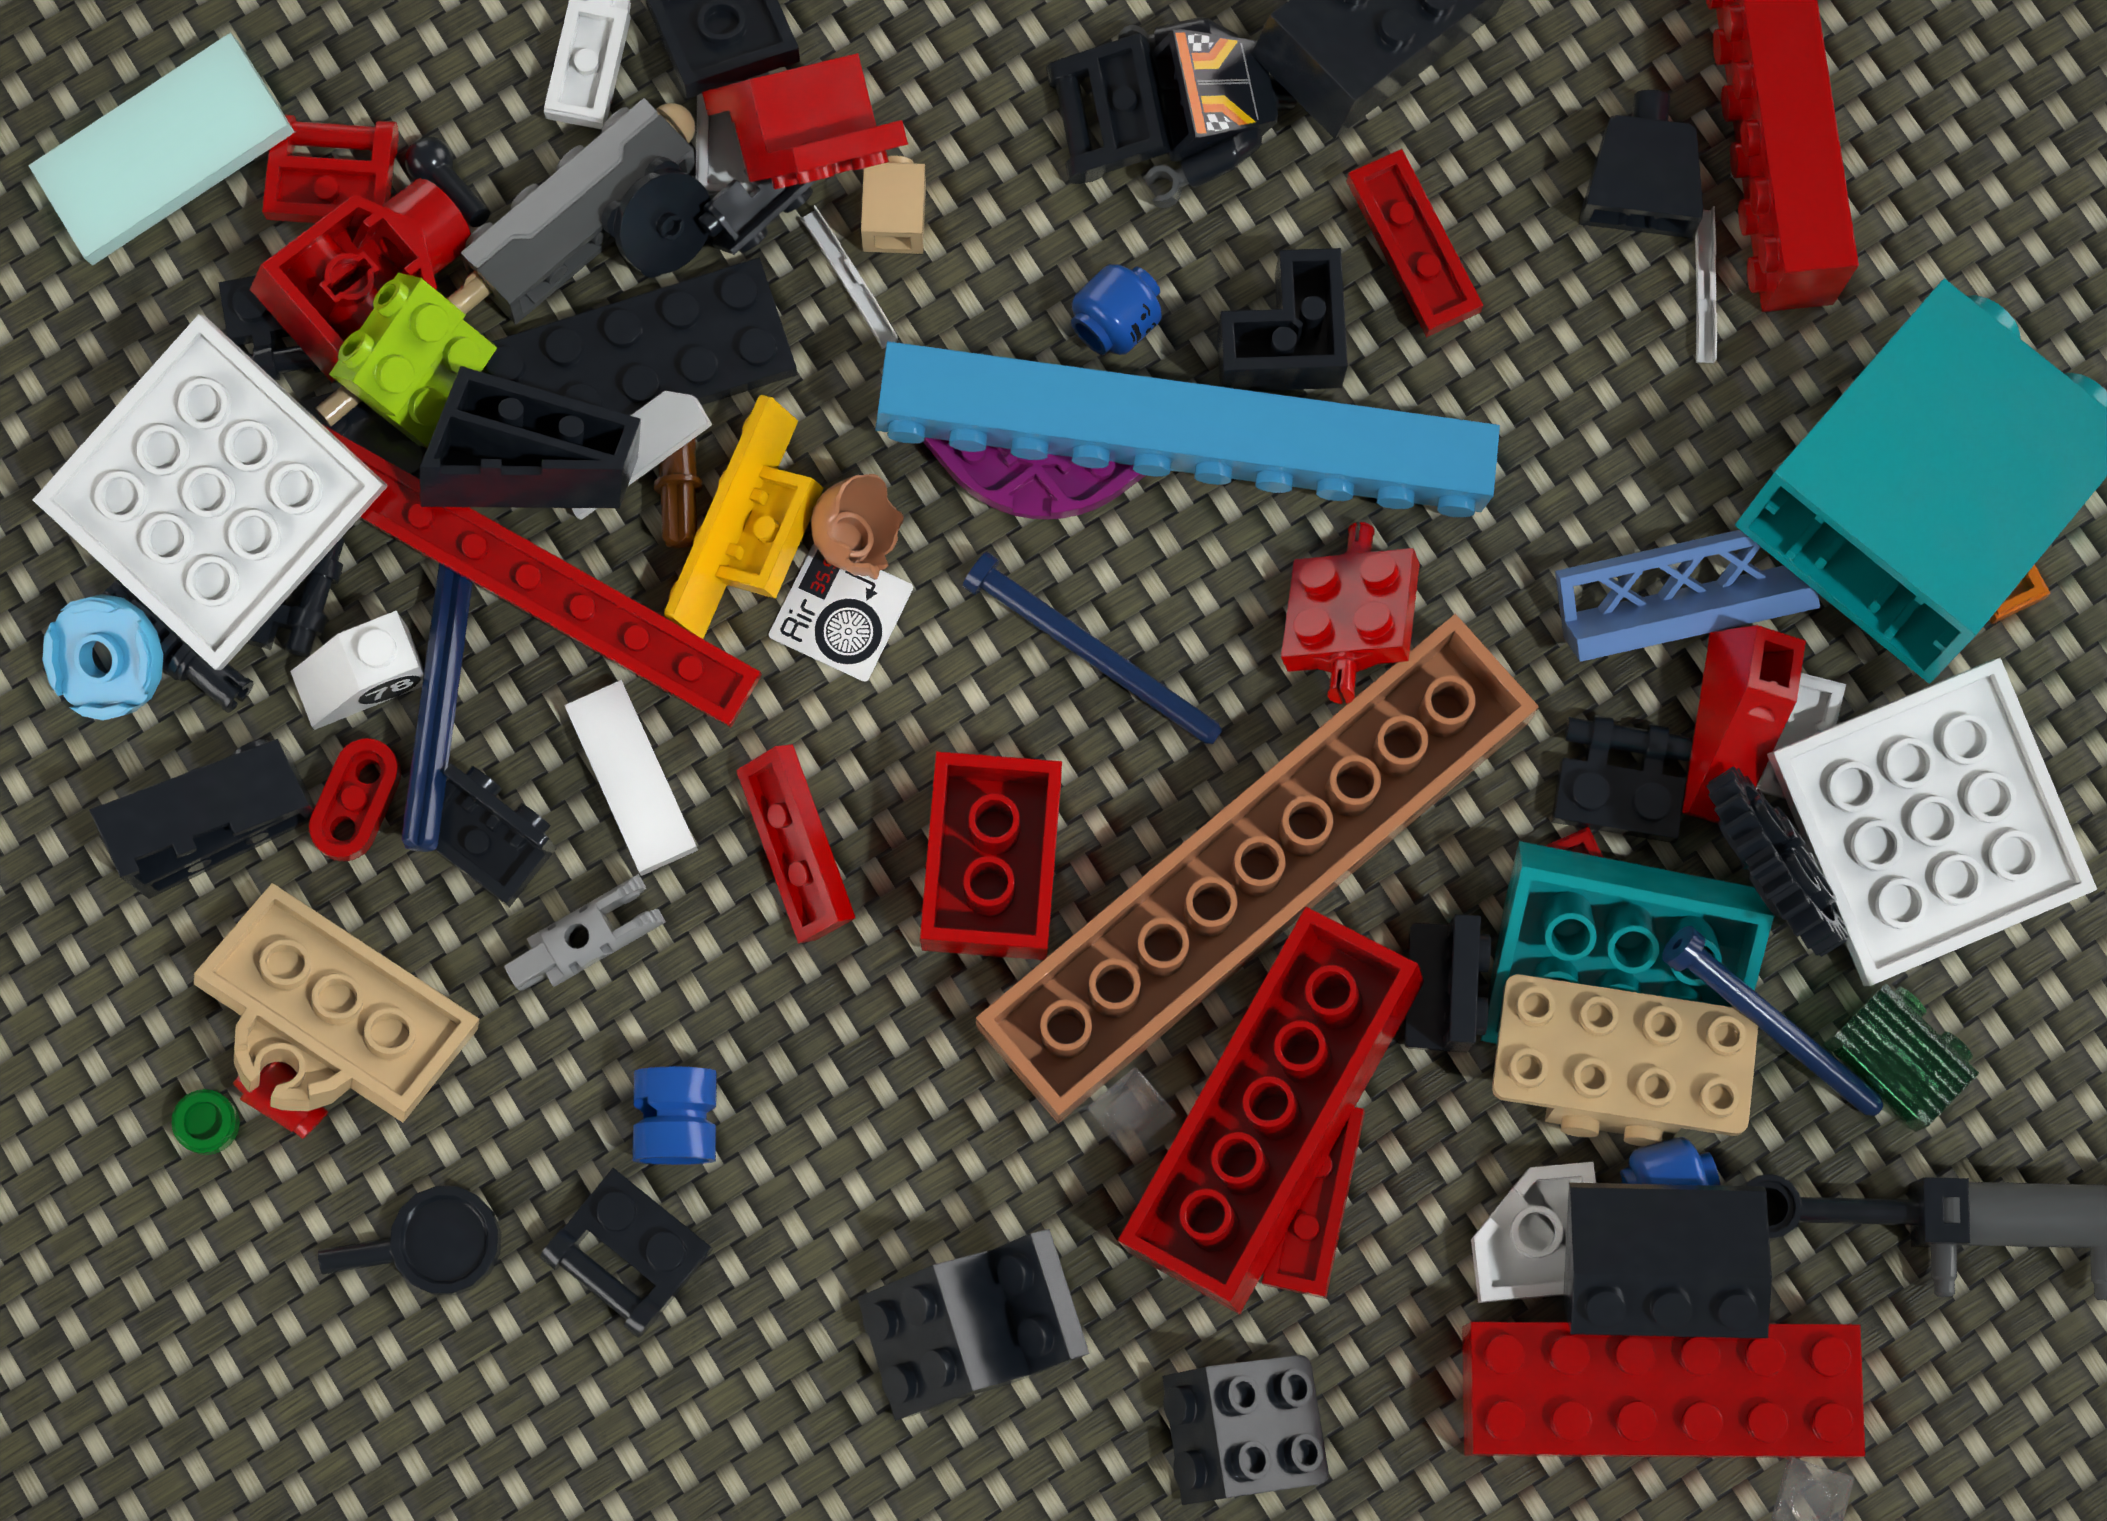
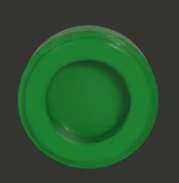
M202 1089L187 1094L178 1102L173 1111L172 1130L175 1138L183 1147L197 1154L212 1155L225 1150L235 1140L239 1131L240 1119L235 1105L226 1096L213 1090Z

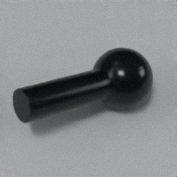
M429 136L421 137L411 143L405 154V166L409 175L414 180L422 178L438 186L454 202L471 227L483 225L488 220L490 211L452 169L453 155L448 145L438 138Z

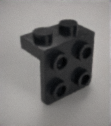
M1296 1355L1207 1366L1162 1376L1165 1390L1163 1405L1165 1415L1170 1423L1175 1456L1173 1471L1180 1489L1182 1505L1319 1485L1327 1480L1329 1471L1312 1365L1307 1357Z

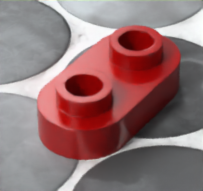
M370 738L358 739L344 747L336 759L309 822V833L313 843L330 859L336 861L355 860L370 849L401 780L399 760L386 744ZM370 764L380 766L381 773L375 782L365 784L360 781V773L365 766ZM343 821L354 822L355 832L350 839L340 841L335 838V829L339 823Z

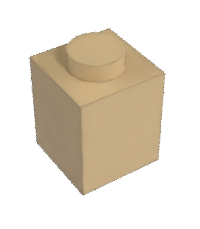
M888 156L889 162L864 168L861 221L863 252L923 254L926 196L925 164H914L911 159L903 156Z

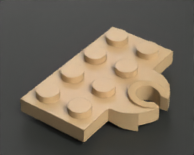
M271 883L194 973L195 986L241 1015L235 1029L233 1062L242 1084L249 1093L259 1086L260 1072L267 1064L283 1062L293 1067L296 1071V1077L289 1082L276 1085L271 1095L270 1107L280 1110H314L332 1104L351 1088L396 1119L404 1122L475 1034L479 1025L478 1017L273 883Z

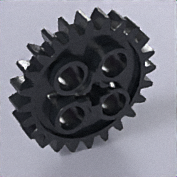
M1734 766L1708 782L1709 798L1716 806L1714 810L1721 819L1718 821L1720 830L1738 856L1742 869H1748L1751 873L1749 874V880L1769 910L1776 917L1781 916L1783 920L1786 919L1797 937L1800 936L1808 949H1812L1816 956L1820 955L1822 957L1848 941L1846 939L1848 934L1844 929L1846 926L1837 914V909L1833 904L1837 901L1836 896L1819 870L1813 854L1807 853L1805 850V841L1798 834L1782 809L1778 806L1774 808L1773 805H1770L1761 790L1755 788L1750 778L1744 776L1742 771Z

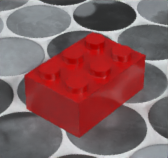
M936 751L920 932L922 951L1045 960L1047 958L1062 761Z

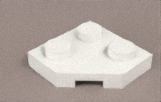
M1593 1162L1530 1167L1525 1171L1471 1239L1478 1303L1563 1295L1569 1182L1596 1183Z

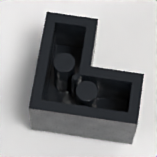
M1341 248L1279 250L1275 270L1277 309L1221 311L1217 333L1220 387L1248 391L1342 388L1348 361Z

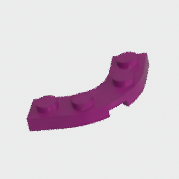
M925 437L923 441L949 475L970 495L1001 512L1029 519H1063L1093 511L1108 504L1146 476L1135 472L1133 465L1119 464L1113 461H1109V465L1104 468H1087L1074 464L1072 457L1048 454L1047 458L1042 460H1027L1013 456L1010 453L1011 449L986 446V449L983 451L968 452L951 447L948 440Z

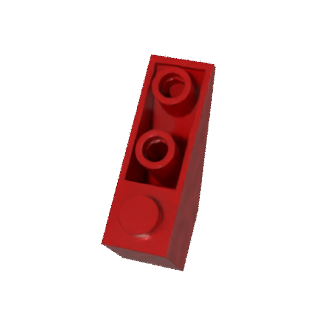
M1759 625L1710 632L1682 813L1718 823L1721 819L1714 810L1716 806L1709 798L1708 794L1710 792L1707 785L1709 784L1708 782L1733 766L1736 769L1739 768L1744 776H1748L1756 788L1769 761L1767 754L1774 750L1797 702L1806 640Z

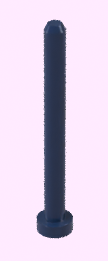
M1686 926L1669 940L1663 950L1662 960L1675 971L1689 969L1861 1113L1869 1116H1876L1883 1108L1881 1096L1704 949L1705 937L1695 928Z

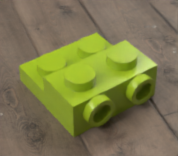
M398 273L394 279L388 281L378 291L373 301L374 309L360 330L352 333L343 342L338 353L339 360L329 375L417 445L428 448L460 366L482 372L497 347L463 319L466 314L425 280Z

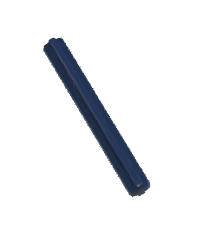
M441 564L438 567L401 838L406 849L417 852H431L438 846L447 780L443 772L449 764L473 582Z

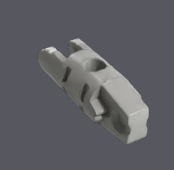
M637 874L528 937L527 941L532 949L504 966L515 988L523 991L547 977L552 986L555 987L666 923L659 909L645 911L614 930L606 914L623 904L635 900L639 897L640 893L644 892L646 886L640 875ZM588 930L589 940L587 944L582 948H574L573 939L579 931Z

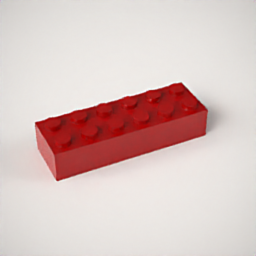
M1706 0L1708 9H1716L1719 29H1715L1713 33V53L1716 64L1725 65L1727 85L1722 87L1721 92L1722 113L1726 122L1733 121L1736 142H1732L1730 146L1731 172L1735 179L1742 178L1745 199H1741L1738 206L1739 226L1743 236L1750 235L1753 256L1749 257L1747 261L1749 289L1751 293H1759L1762 312L1834 305L1858 268L1859 262L1818 0Z
M1305 907L1121 1233L1118 1242L1126 1251L1240 1315L1420 991L1424 980L1418 963Z
M1470 1322L1462 1326L1464 1456L1865 1457L1861 1324H1769L1768 1338L1570 1334L1569 1325L1566 1322Z

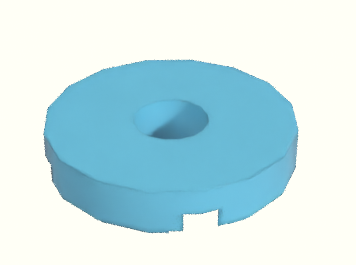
M100 594L72 601L60 610L62 612L58 615L55 622L50 623L44 635L42 661L48 682L58 696L64 695L66 700L74 705L69 708L84 717L107 720L136 712L152 699L162 679L164 654L157 630L141 609L124 598ZM97 641L103 643L111 653L112 665L108 673L99 670L93 661L92 650Z

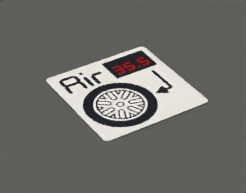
M813 544L769 632V638L866 682L869 680L913 591V585L880 570L876 580L869 576H854L848 571L828 564L824 556Z

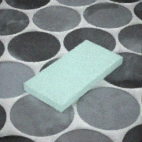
M230 32L28 166L82 256L93 266L295 133L243 48Z

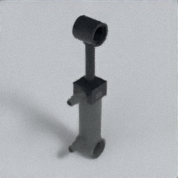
M1773 1174L1757 1176L1741 1185L1764 1186L1766 1194L1776 1202L1778 1217L1775 1223L1769 1226V1241L1778 1239L1793 1229H1797L1799 1223L1910 1225L1911 1247H1931V1277L1934 1280V1293L1937 1297H1953L1955 1294L1957 1247L1969 1245L2090 1248L2091 1281L2094 1283V1297L2097 1300H2107V1185L1969 1182V1178L1923 1177L1909 1183L1910 1199L1800 1197V1194L1791 1182L1782 1176Z

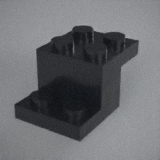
M1050 1229L1030 1233L989 1251L931 1265L857 1297L863 1315V1325L870 1338L881 1373L883 1390L889 1399L895 1421L917 1415L953 1400L1012 1384L1090 1354Z

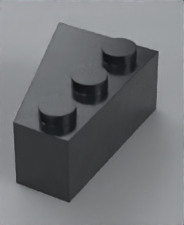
M258 739L241 746L230 757L193 769L180 776L89 810L120 878L150 899L309 823L315 805L288 749L278 739L270 742L267 739Z

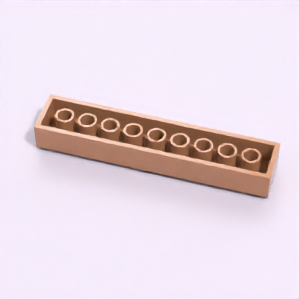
M1455 613L1410 651L1409 661L1397 662L1355 697L1352 702L1336 713L976 1017V1028L1059 1124L1299 919L1305 907L1313 908L1528 725L1539 706Z

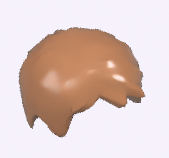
M876 474L855 475L834 484L817 499L816 505L812 508L811 518L813 541L828 564L848 571L854 576H869L876 580L880 570L886 569L889 566L885 555L894 549L898 541L897 534L903 523L904 515L888 500L887 487L883 479Z

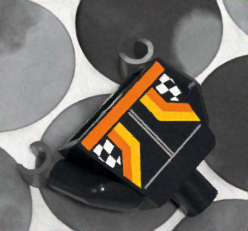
M1198 17L1157 26L1154 34L1149 35L1143 28L1137 25H1129L1124 27L1118 35L1119 40L1141 33L1149 40L1172 151L1169 153L1171 161H1181L1182 165L1181 168L1176 170L1169 166L1159 165L1154 166L1148 171L1145 177L1146 185L1154 184L1161 179L1173 182L1169 192L1158 195L1152 200L1154 205L1159 208H1168L1176 204L1181 196V187L1190 184L1193 188H1196L1234 170L1260 148L1262 136L1277 123L1278 111L1292 110L1297 104V100L1251 55L1256 46V40L1239 38L1237 34L1209 18Z

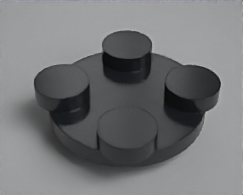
M659 157L647 166L644 177L639 179L627 191L622 200L613 201L605 208L601 223L603 229L615 238L621 255L637 271L646 277L655 278L661 274L670 273L682 268L702 249L709 234L700 225L698 218L705 213L702 207L711 199L705 187L697 179L681 171L680 166L671 159Z

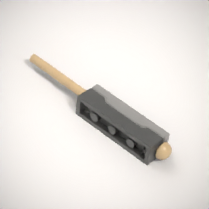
M645 98L631 109L623 107L617 110L602 127V133L585 148L579 145L567 152L559 161L556 172L540 186L532 184L526 187L513 200L511 210L494 225L491 222L481 225L469 236L466 241V248L461 252L468 276L465 283L447 299L464 314H467L488 296L515 325L615 241V238L602 227L601 218L603 211L611 202L623 199L627 191L639 179L644 177L647 166L654 159L666 157L677 163L681 171L689 175L696 172L693 147L689 144L695 133V122L689 110L675 103L663 104L655 110ZM342 385L320 403L315 410L331 427L362 400Z

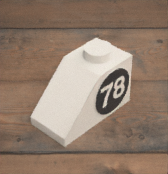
M396 610L338 633L290 672L311 726L316 730L422 687L424 667L410 631Z

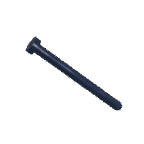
M986 551L977 560L962 585L963 588L974 595H977L983 589L1203 743H1215L1222 732L1218 722L996 569L1000 560Z

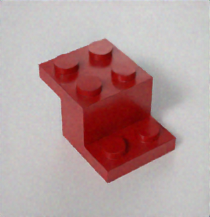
M858 53L702 92L708 116L729 111L731 121L735 124L749 182L771 178L774 189L809 183L835 176L834 174L887 163L889 159L886 150L908 145L902 120L876 126Z

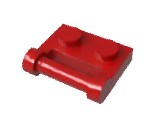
M285 115L295 133L269 149L262 208L266 220L317 223L354 194L379 205H383L390 200L394 159L397 155L399 141L397 122L377 121L375 126L298 122L294 115ZM295 146L372 151L371 161L303 157L292 156V152Z

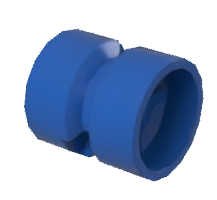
M650 1067L634 1071V1107L643 1113V1119L633 1125L634 1162L656 1165H694L716 1162V1125L707 1120V1113L716 1108V1070L698 1067Z

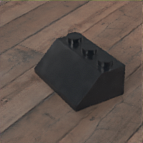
M1569 1182L1563 1304L1570 1334L1768 1338L1772 1271L1767 1196L1764 1186Z

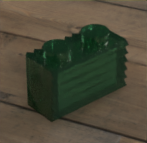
M1885 983L1876 989L1824 1044L1838 1059L1842 1060L1846 1067L1851 1069L1856 1076L1881 1096L1882 1101L1890 1107L1891 1111L1898 1114L1899 1118L1907 1123L1910 1129L1918 1132L1934 1122L1944 1109L1978 1076L1979 1072L1969 1063L1973 1058L1972 1052L1959 1038L1947 1031H1944L1940 1036L1922 1018L1927 1011L1912 993L1903 987H1897L1894 991Z

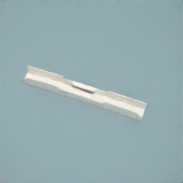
M814 205V211L804 217L801 216V221L846 288L881 348L886 347L887 341H898L896 332L878 302L847 256L839 240Z

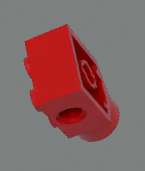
M416 179L383 205L354 194L263 262L259 267L250 290L333 383L335 379L329 374L339 360L338 353L340 347L352 333L360 330L373 311V301L381 287L394 279L398 273L422 278L434 289H437L434 275L461 255V252L466 248V241L471 232L466 220L454 202L438 186L426 179Z

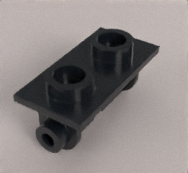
M771 178L754 181L752 183L757 189L749 195L741 183L734 179L702 207L705 213L698 218V222L713 238L721 233L711 243L714 248L733 255L738 251L741 253L747 252L768 234L766 226L783 211L784 213H789L809 199L813 193L811 186L816 181L779 189L773 188Z

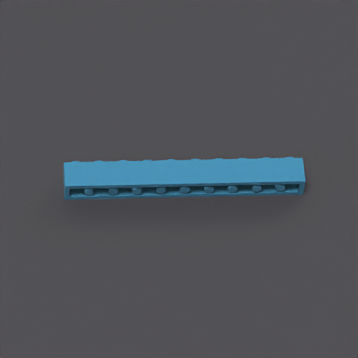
M887 341L875 431L888 432V438L902 443H921L926 437L948 440L951 447L968 452L983 451L986 449V446L1011 449L1010 453L1013 456L1027 460H1042L1047 458L1048 454L1072 457L1074 464L1087 468H1104L1109 465V461H1113L1119 464L1133 465L1135 472L1147 476H1166L1170 474V471L1193 473L1197 481L1206 484L1223 485L1230 483L1231 479L1256 482V488L1272 493L1290 492L1292 487L1316 490V495L1326 500L1347 501L1351 500L1353 495L1377 498V504L1391 509H1409L1415 503L1437 506L1438 512L1446 516L1470 517L1475 512H1482L1494 496L1500 425Z

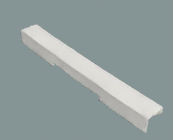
M1715 206L1711 210H1703V218L1695 232L1696 363L1714 364L1717 359Z

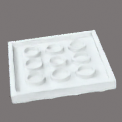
M198 314L35 496L33 501L215 670H222L388 485L206 316Z
M2001 658L1990 660L1767 754L1800 835L1806 843L1805 847L1808 853L1813 854L1819 870L1836 896L1837 901L1833 904L1837 909V914L1846 926L1844 929L1848 934L1846 938L1848 941L1845 943L1863 986H1872L2097 890Z

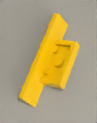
M760 395L751 414L745 420L740 440L727 469L719 479L715 497L703 524L696 531L693 547L678 580L671 588L669 601L664 611L665 617L702 639H704L727 585L776 599L811 519L812 508L816 505L817 499L821 496L824 489L811 477L778 469L798 420L773 397Z

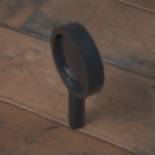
M435 1186L416 1193L400 1208L391 1227V1237L319 1249L318 1262L322 1275L395 1262L399 1272L411 1285L434 1295H458L476 1288L491 1274L500 1255L501 1230L495 1213L478 1195L458 1186Z

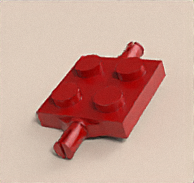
M1357 522L1349 526L1347 552L1344 554L1294 559L1281 658L1287 672L1314 669L1331 672L1330 686L1327 694L1331 701L1338 704L1343 703V697L1346 704L1354 700L1356 673L1377 664L1409 661L1420 563L1414 548L1371 552L1375 529L1366 522H1360V530Z

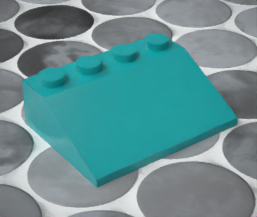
M1519 841L1505 898L1487 997V1030L1485 1035H1481V1041L1497 1044L1504 985L1509 977L1516 974L1733 1007L1689 969L1686 968L1682 971L1672 969L1662 960L1663 950L1669 940L1680 929L1692 926L1705 937L1704 949L1755 991L1774 914L1763 902L1755 887Z

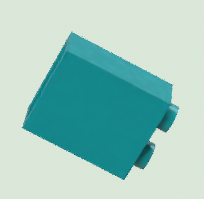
M1944 278L1773 473L1736 522L1735 526L1930 684L1978 634L2107 477V391L2089 377L2077 373L2061 372L2021 340L2017 323L2002 306L1982 296H1966Z

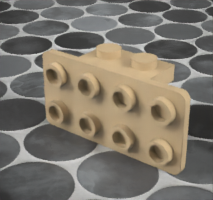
M1516 974L1509 977L1504 985L1492 1091L1498 1099L1503 1101L1546 1107L1545 1122L1560 1124L1561 1132L1576 1137H1597L1599 1131L1624 1134V1142L1645 1147L1662 1142V1140L1672 1139L1681 1128L1738 1136L1747 1129L1749 1124L1758 1025L1750 1021L1734 1007Z

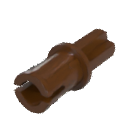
M696 437L659 463V478L654 481V491L661 494L662 538L666 546L670 548L693 546L694 536L697 531L696 493L702 490L703 481L697 477Z

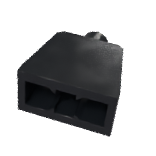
M1649 89L1638 91L1634 94L1632 117L1622 115L1610 117L1600 143L1578 225L1693 238L1703 218L1697 130L1695 126L1688 123L1668 121L1670 108L1669 94Z

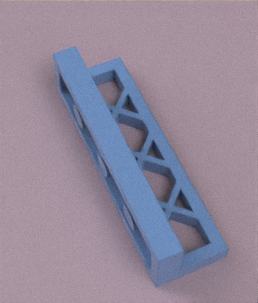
M1741 530L1555 571L1563 637L1580 662L1820 608L1819 594L1785 566L1760 570L1749 562L1761 547ZM1741 549V550L1738 552V554H1735V553L1732 552V551H1734V550ZM1719 554L1731 562L1717 581L1701 584L1690 576L1704 557ZM1681 562L1678 568L1672 565ZM1659 567L1671 575L1658 594L1642 597L1630 589L1645 570ZM1743 570L1748 573V574L1740 575V573H1741ZM1621 576L1618 581L1613 579V577ZM1600 581L1611 588V591L1598 607L1576 612L1573 586ZM1683 583L1688 586L1680 589ZM1623 597L1628 599L1627 601L1620 602Z

